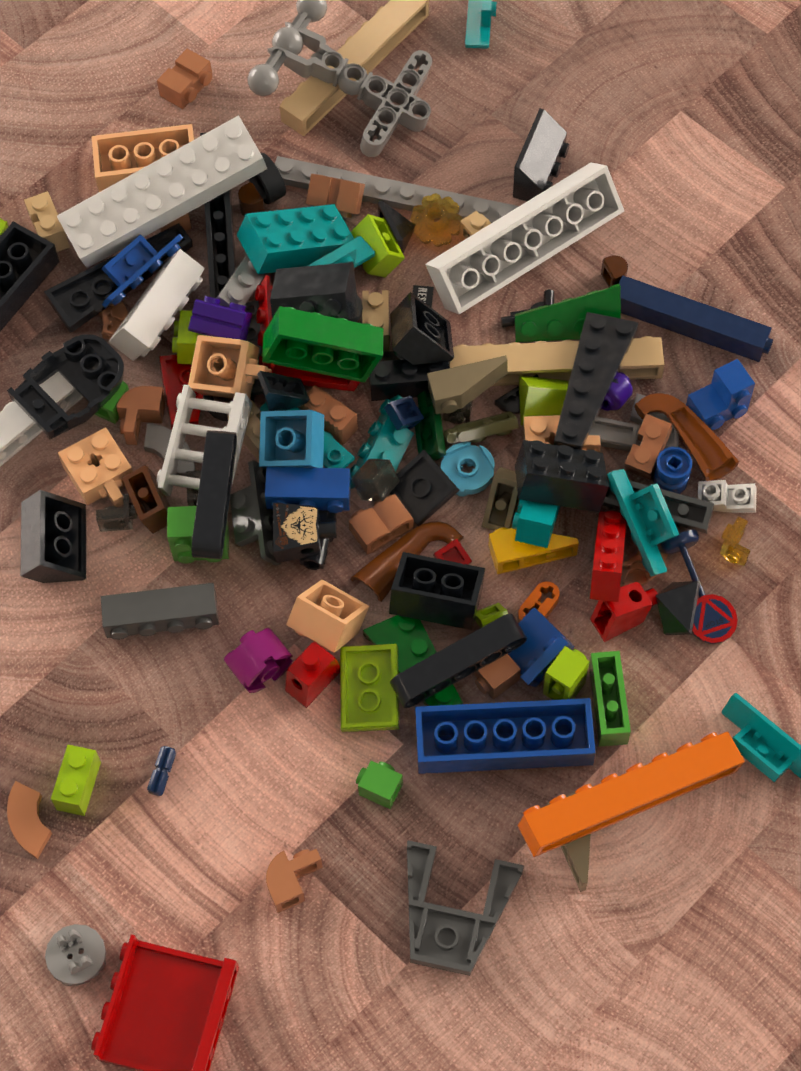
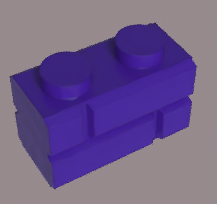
M205 296L204 301L195 300L188 331L207 336L246 341L252 319V313L245 311L246 306L230 302L229 307L219 305L220 299Z

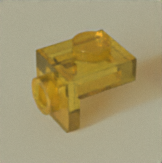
M739 516L733 525L728 523L721 538L725 540L722 544L720 555L733 564L745 566L751 551L739 545V542L745 533L748 521Z

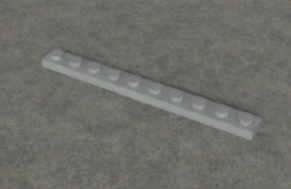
M277 156L275 165L285 185L308 189L311 174L363 183L365 188L362 201L374 204L384 201L390 207L461 221L477 210L479 214H483L493 223L519 207Z

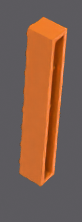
M728 731L720 735L713 732L702 738L700 743L695 745L692 742L686 743L679 747L676 753L668 755L666 752L654 757L651 763L643 766L642 763L635 764L626 770L627 773L620 776L617 773L611 774L602 779L600 784L593 787L591 784H586L577 789L574 795L566 797L565 794L559 795L552 799L549 805L542 808L539 805L530 807L523 812L524 816L519 822L518 828L533 857H536L734 774L744 764L745 760Z

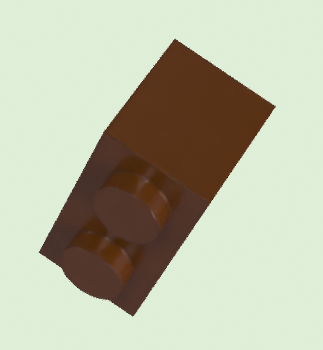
M144 465L122 477V480L140 521L154 534L167 526V513L170 505L166 496L158 488L157 477Z

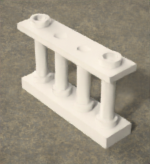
M184 384L182 393H179L177 396L175 421L162 470H159L156 479L158 488L165 496H171L173 486L199 490V478L176 475L180 460L197 463L203 462L204 452L183 449L186 434L206 437L208 430L236 432L237 445L232 478L233 484L252 407L251 400L244 393L235 392L234 400L230 401V403L196 398L192 388ZM193 409L225 413L229 416L228 424L223 429L190 424L189 421Z

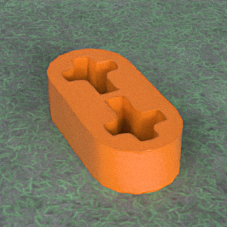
M547 581L538 584L521 605L518 611V623L526 616L525 613L528 614L532 608H536L547 618L559 602V588L554 583ZM548 591L552 593L551 598L548 597L543 603H540L542 593L546 594Z

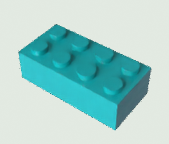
M335 204L247 213L237 232V237L257 274L276 272L280 268L308 266L354 239Z

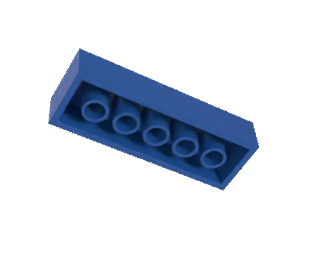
M591 698L415 707L418 774L589 766L594 764L596 752Z

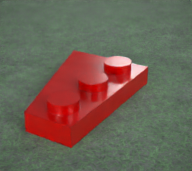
M177 355L159 356L171 430L177 413V396L179 393H182L183 385H188L192 364H177ZM195 392L196 398L203 399V395ZM192 410L190 424L198 425L201 410Z

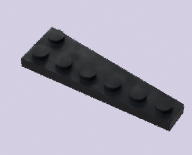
M180 223L146 239L157 252L162 250L179 234L183 237L178 243L182 251L186 252L193 247L192 239ZM165 255L160 260L163 264L152 274L147 271L142 277L147 280L158 272L170 258ZM115 256L44 291L46 299L70 333L106 309L102 303L118 286L102 268ZM129 287L124 293L127 294L133 289Z
M587 312L554 445H566L582 450L594 425L595 418L598 416L603 401L612 386L614 377L618 373L622 360L636 335L639 322Z

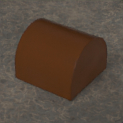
M249 182L243 185L238 191L242 215L245 217L247 213L265 212L263 199L253 183Z
M612 255L603 259L601 275L609 288L619 284L623 275L627 277L628 264L624 258Z

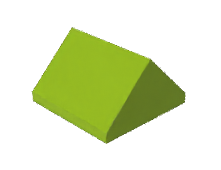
M520 376L521 425H523L524 417L561 415L569 381Z

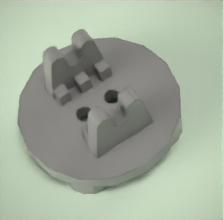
M74 924L63 927L53 935L47 944L45 959L47 968L55 979L66 986H77L91 981L104 969L107 952L105 943L96 930L87 925ZM84 950L83 954H79V951ZM72 955L73 958L69 960L68 956Z

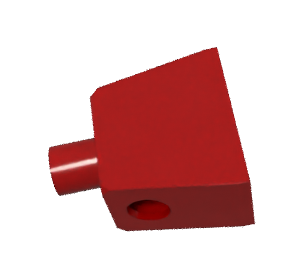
M638 582L620 587L619 601L599 600L590 620L603 641L606 642L643 623L651 607L657 604L656 595L658 593L654 588L644 591Z
M312 642L288 667L285 692L307 708L340 673V664L333 655L318 643Z

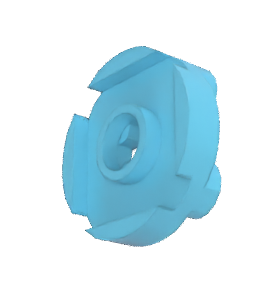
M461 442L446 450V455L441 462V469L459 488L456 495L464 497L477 494L485 490L493 481L495 462L492 454L485 447L471 445V442ZM462 465L474 466L475 469H472L470 473L462 471Z

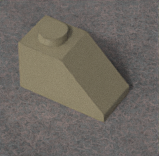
M500 467L495 473L482 527L491 530L503 527L511 528L520 501L518 499L515 471Z

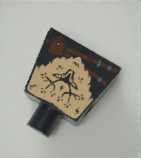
M273 503V552L276 563L319 555L321 553V539L337 538L336 521L321 522L317 507Z

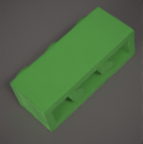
M620 651L591 653L589 673L599 747L626 745L629 742L631 729Z

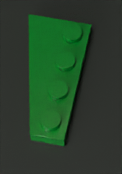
M620 284L600 291H592L576 298L561 300V302L552 305H544L514 314L515 341L579 340L587 312L621 319Z
M396 615L363 630V635L374 645L397 644L398 674L437 653L421 620ZM454 685L422 701L426 706L463 704Z

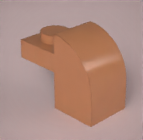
M135 387L128 390L119 399L116 408L121 420L120 434H124L127 445L138 444L141 422L163 423L166 404L163 387Z
M309 849L302 850L296 853L290 861L285 851H282L270 862L266 873V883L277 913L305 901L304 893L297 879L323 868L317 849L312 851Z

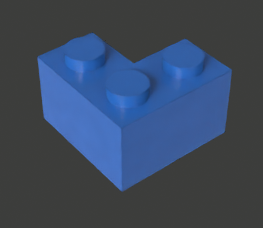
M736 359L715 369L711 384L689 394L686 406L711 430L718 429L725 421L733 417L737 419L746 414L755 382L740 361Z

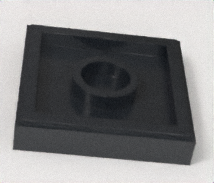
M425 450L421 451L384 485V488L391 495L396 494L418 526L422 525L459 491V488Z

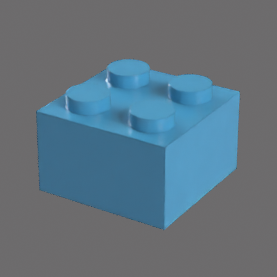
M314 410L261 411L259 467L266 469L267 467L323 468L324 414Z

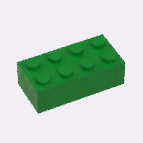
M279 306L263 334L262 362L365 383L383 357L384 328L368 323L352 322L344 318L324 316L316 312L310 313L296 310L293 307Z

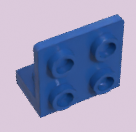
M532 608L519 622L527 637V641L519 648L508 653V655L521 669V678L528 685L536 688L544 680L546 671L564 646L571 650L575 646L536 608Z

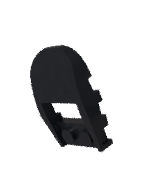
M84 334L63 343V348L54 353L49 351L41 357L42 361L33 370L30 368L23 375L24 382L15 390L12 387L7 390L11 400L19 405L49 439L88 421L120 388L124 376L123 360L103 338ZM59 372L89 404L77 414L72 413L68 416L39 385Z

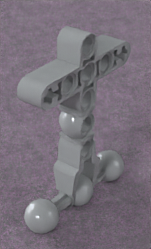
M297 0V16L292 23L285 22V27L275 32L272 39L273 47L268 48L270 57L265 64L253 67L247 77L248 85L252 92L259 96L271 95L279 85L277 72L284 63V66L303 78L313 76L326 83H333L335 87L338 84L345 94L358 95V100L362 99L364 104L376 110L364 130L360 143L361 152L368 157H376L382 152L398 124L414 132L424 130L431 113L430 105L416 96L428 77L432 65L430 54L423 50L415 51L394 83L381 76L373 75L372 72L367 74L361 65L355 63L348 64L349 59H343L341 54L326 45L325 37L306 29L310 22H317L325 16L327 11L326 0ZM303 45L315 52L310 59H305L298 55L302 51ZM380 121H386V122H388L389 124H384V123H382V122H380ZM376 135L378 138L375 139L374 142H372L374 136Z

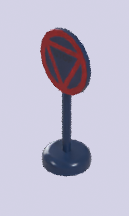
M697 530L679 533L680 535L661 543V548L666 554L681 552L692 581L700 582L687 550L699 541ZM700 582L692 633L702 642L710 644L722 643L729 639L736 630L738 622L736 610L722 596L706 595Z

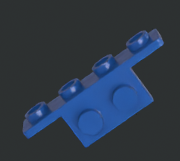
M140 234L102 268L118 286L105 299L102 305L106 308L111 303L116 306L126 297L125 290L129 287L134 290L145 280L142 275L147 271L152 274L163 264L160 260L165 255L170 258L181 248L178 243L183 239L182 235H177L162 250L157 252Z

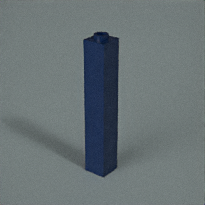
M622 275L619 282L621 286L622 314L760 362L763 353H769L774 340L769 338L772 327Z

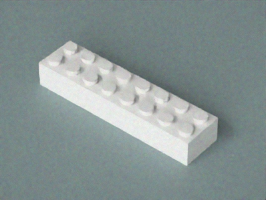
M238 115L57 215V218L80 260L88 269L124 249L140 234L145 237L265 171L267 167L260 151Z
M592 162L426 263L425 265L444 308L461 314L623 213L624 208L608 167Z

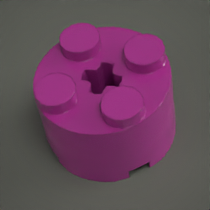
M265 628L258 633H255L254 630L247 632L241 637V644L224 657V661L249 693H256L266 688L263 683L270 678L275 682L287 671L293 662L290 658L293 657L290 651L270 628Z

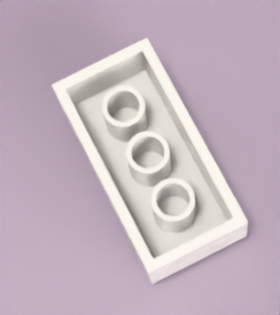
M179 249L162 266L108 342L133 361L140 355L145 357L160 342L161 337L159 336L163 331H166L175 320L173 316L186 305L189 300V294L195 291L201 284L203 278L200 275L205 268Z

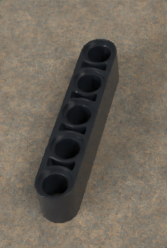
M208 430L206 433L191 550L192 557L222 559L236 455V432Z
M506 614L392 678L390 684L404 708L413 707L519 648L527 641V637L514 615Z

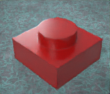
M458 539L453 540L433 554L434 558L467 565L472 563L471 558Z

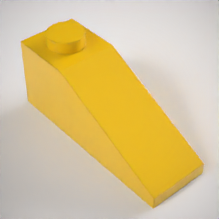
M503 527L496 529L493 533H489L488 546L497 575L576 556L578 553L579 542L577 538L552 534L548 548L515 541L516 529Z

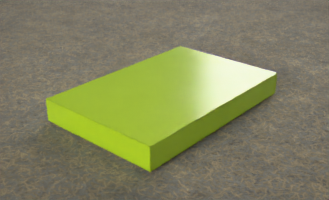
M397 644L346 646L340 648L342 732L399 729V699L390 684L392 678L398 675Z

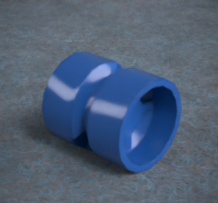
M669 447L661 451L657 457L653 483H658L660 489L681 494L688 485L692 470L690 454L679 447Z

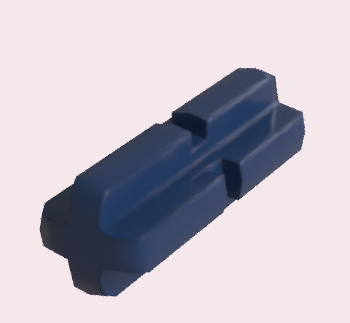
M168 746L160 748L155 763L156 769L153 770L147 787L148 793L156 796L163 795L169 778L168 772L171 771L176 756L174 748Z

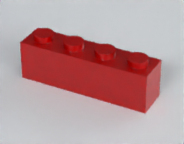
M600 511L590 590V599L619 601L626 520L617 511Z

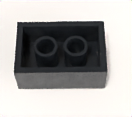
M522 441L515 464L518 499L600 513L609 488L603 453L595 450L575 449L566 445L546 444L541 441Z
M403 552L391 588L389 614L472 630L482 595L485 568Z

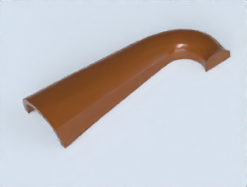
M655 393L647 395L635 403V410L641 419H644L646 414L652 412H660L668 417L695 459L706 481L718 480L738 466V459L719 437L679 399L669 394Z
M432 521L424 523L405 534L355 573L350 580L354 581L357 579L363 582L376 594L378 600L382 602L392 588L403 552L420 555L432 541L439 540L449 544L455 539H458L460 542L464 536L454 527L444 522Z

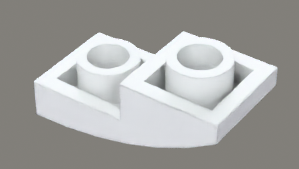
M726 480L698 481V499L714 503L713 511L756 513L757 488L755 483L727 485Z

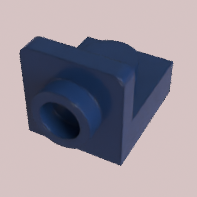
M412 396L389 402L384 407L396 430L403 428L411 430L424 419Z

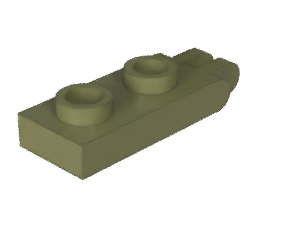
M509 411L456 425L445 430L443 435L450 444L467 441L475 443L485 440L486 436L510 434L513 429L519 428L517 417Z

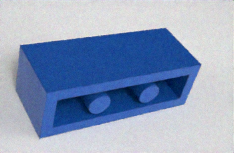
M267 467L265 484L267 509L273 510V503L313 506L317 507L318 510H327L332 513L350 511V468Z

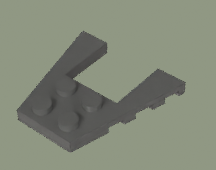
M408 840L410 963L470 976L523 874L524 865L495 859L483 915L425 902L437 846Z

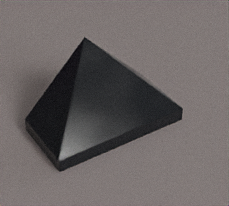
M379 201L378 217L386 220L402 253H404L416 225L384 201Z
M259 371L257 374L269 411H286L309 402L310 399L300 378Z
M699 581L672 582L656 595L665 635L692 634L700 588Z

